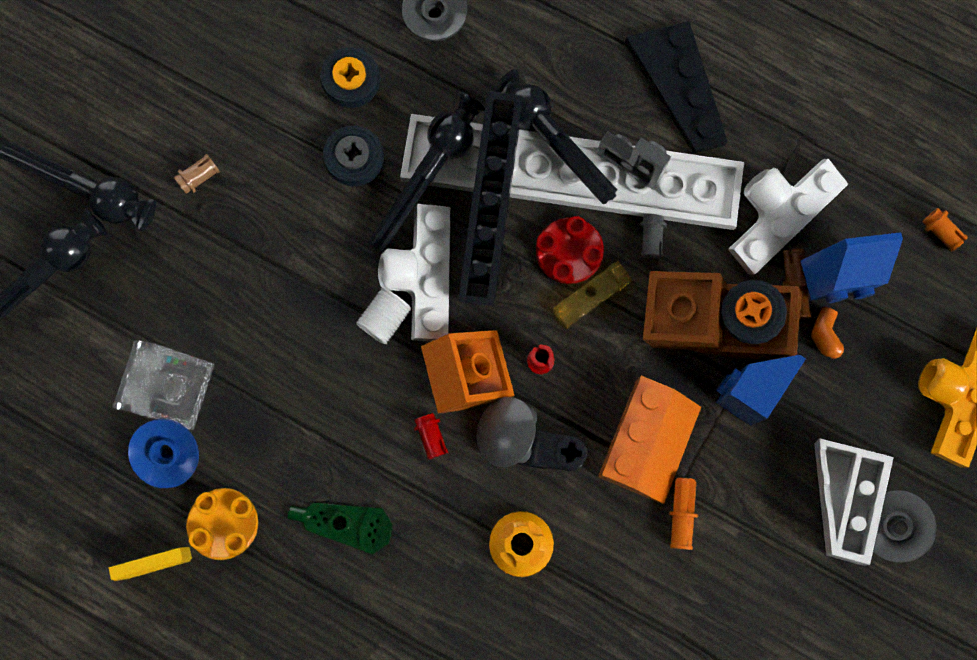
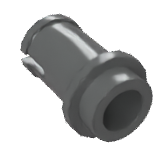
M661 215L643 216V221L640 222V228H643L641 257L647 259L663 258V229L667 228V223L664 222V217Z

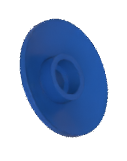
M155 419L143 424L134 432L129 442L128 457L133 471L141 480L154 487L173 488L183 484L193 475L199 461V449L194 436L185 426L169 419ZM168 445L172 449L173 455L166 454L163 446Z

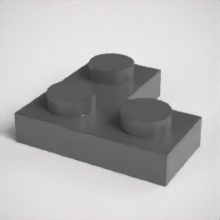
M607 131L599 143L597 154L654 190L671 159V156L666 154L665 148L655 141L648 142L642 137L636 146L632 147V143L626 137L620 134L614 135Z

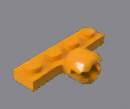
M977 328L962 366L945 358L934 359L924 367L918 380V388L921 394L942 404L945 409V415L931 454L960 468H969L977 446Z

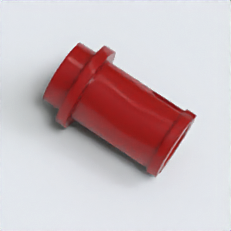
M540 344L538 348L534 347L527 357V365L533 373L543 375L548 373L554 366V354L549 346ZM539 355L544 356L547 359L546 364L538 362L535 357Z
M431 413L414 420L416 424L414 431L419 432L427 460L449 453L438 423L441 422L440 418L436 419L435 414Z

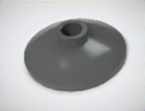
M403 0L402 16L406 27L415 36L427 41H442L454 36L463 27L467 18L466 0ZM433 12H438L441 14V16L438 18H431L430 14Z
M896 490L886 492L873 552L882 559L895 563H907L922 557L933 545L937 532L935 515L930 506L919 496L907 491ZM900 523H906L908 526L907 532L903 535H898L896 531Z

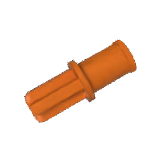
M676 478L673 512L669 511V515H673L670 548L693 550L694 518H698V514H694L696 480L691 478Z

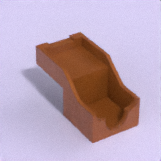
M650 271L643 340L652 348L691 350L723 357L773 360L795 356L798 349L802 292L799 286L772 285L777 288L785 300L787 308L785 325L779 334L768 342L753 345L742 343L735 339L723 325L721 316L723 299L730 289L738 284H727L720 273Z

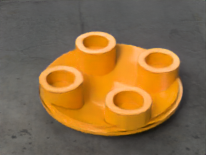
M219 488L200 494L191 507L187 518L186 528L189 543L200 554L210 559L226 560L240 555L251 545L257 533L258 515L255 506L246 495L234 489Z

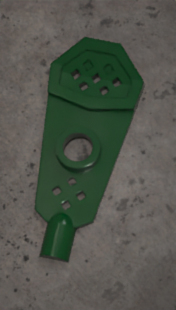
M312 503L308 508L291 505L288 512V519L303 522L306 531L370 554L376 553L390 543L394 526L382 508ZM338 516L346 519V527L343 530H337L333 525L334 519Z

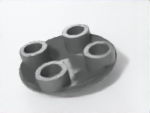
M513 397L500 398L490 404L479 420L476 433L477 445L482 457L488 463L497 467H510L517 463L527 462L531 456V447L535 438L536 411L520 399Z

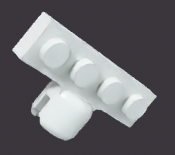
M829 159L821 160L794 187L788 183L776 168L760 172L744 188V195L757 210L759 218L728 250L748 274L755 275L830 203L848 183Z
M417 204L414 207L413 249H387L381 254L379 260L378 279L380 286L388 290L406 291L411 294V340L434 341L448 334L450 207Z

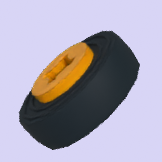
M353 47L339 49L330 54L323 63L320 74L322 88L328 98L337 105L347 108L361 107L370 102L377 94L381 81L379 68L373 57L364 50Z

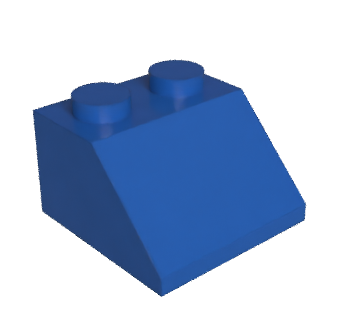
M901 232L844 239L801 260L811 300L826 298L827 303H835L848 299V295H853L855 300L875 295V288L889 282L903 240Z
M801 355L748 364L741 370L735 368L731 374H727L717 387L716 391L720 393V396L715 403L750 426L766 420L806 358Z

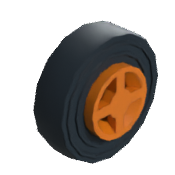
M757 280L741 282L730 289L723 299L721 308L723 325L729 334L742 343L753 345L768 342L777 336L785 325L787 315L785 300L777 288L767 282Z

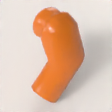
M821 307L811 332V338L821 354L837 359L844 352V345L832 329L838 312L828 307Z

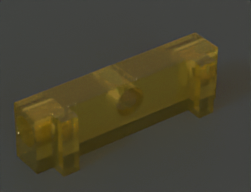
M617 261L567 299L562 300L553 308L552 312L565 329H568L629 284L632 278L620 262ZM591 288L595 291L596 295L588 297L585 294V290Z

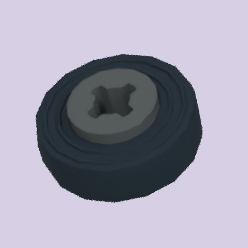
M345 126L335 131L327 139L323 150L324 164L330 176L339 183L350 187L362 186L371 182L380 173L384 162L383 147L378 137L369 129L360 126Z

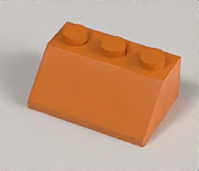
M640 376L635 382L598 477L664 504L701 406L673 388Z

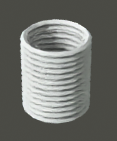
M381 288V291L372 300L364 314H361L362 317H359L360 319L356 321V324L377 341L387 344L389 338L393 336L397 327H399L405 316L411 311V307L386 288Z

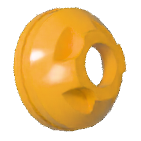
M523 511L513 512L501 518L492 529L489 541L490 553L496 565L505 573L517 577L531 576L541 571L551 559L554 546L551 530L545 521L535 514ZM518 533L529 535L533 541L532 550L523 556L514 553L511 548L512 538Z

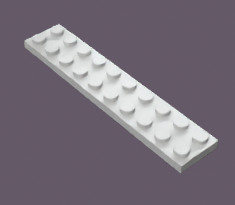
M411 114L400 175L402 182H409L416 168L432 146L427 139V130L435 117ZM470 123L474 129V142L471 149L462 157L456 159L448 157L429 186L474 191L483 124ZM519 129L510 192L511 198L641 217L655 214L663 216L664 220L729 230H734L737 227L744 162L667 151L666 154L670 155L671 159L661 180L652 190L598 155L597 151L600 141L570 137L618 189L615 192L616 197L603 205L537 132Z

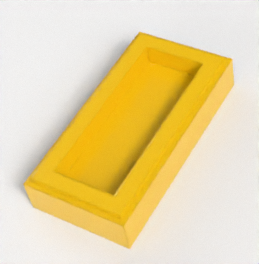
M180 547L108 568L111 580L120 581L190 562L192 556L190 547Z

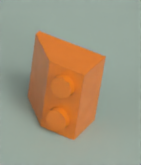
M497 330L451 333L421 346L438 414L465 410L492 403L500 398L515 396Z

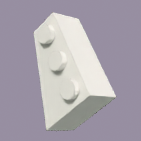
M819 438L814 445L826 556L859 565H870L893 457Z

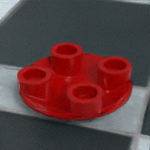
M580 216L561 218L550 223L537 238L536 257L538 264L548 277L557 282L575 284L585 281L594 275L602 263L604 256L602 238L595 227Z

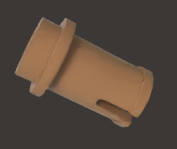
M206 154L183 172L179 169L177 171L178 175L174 179L185 194L190 191L194 193L198 185L220 171Z

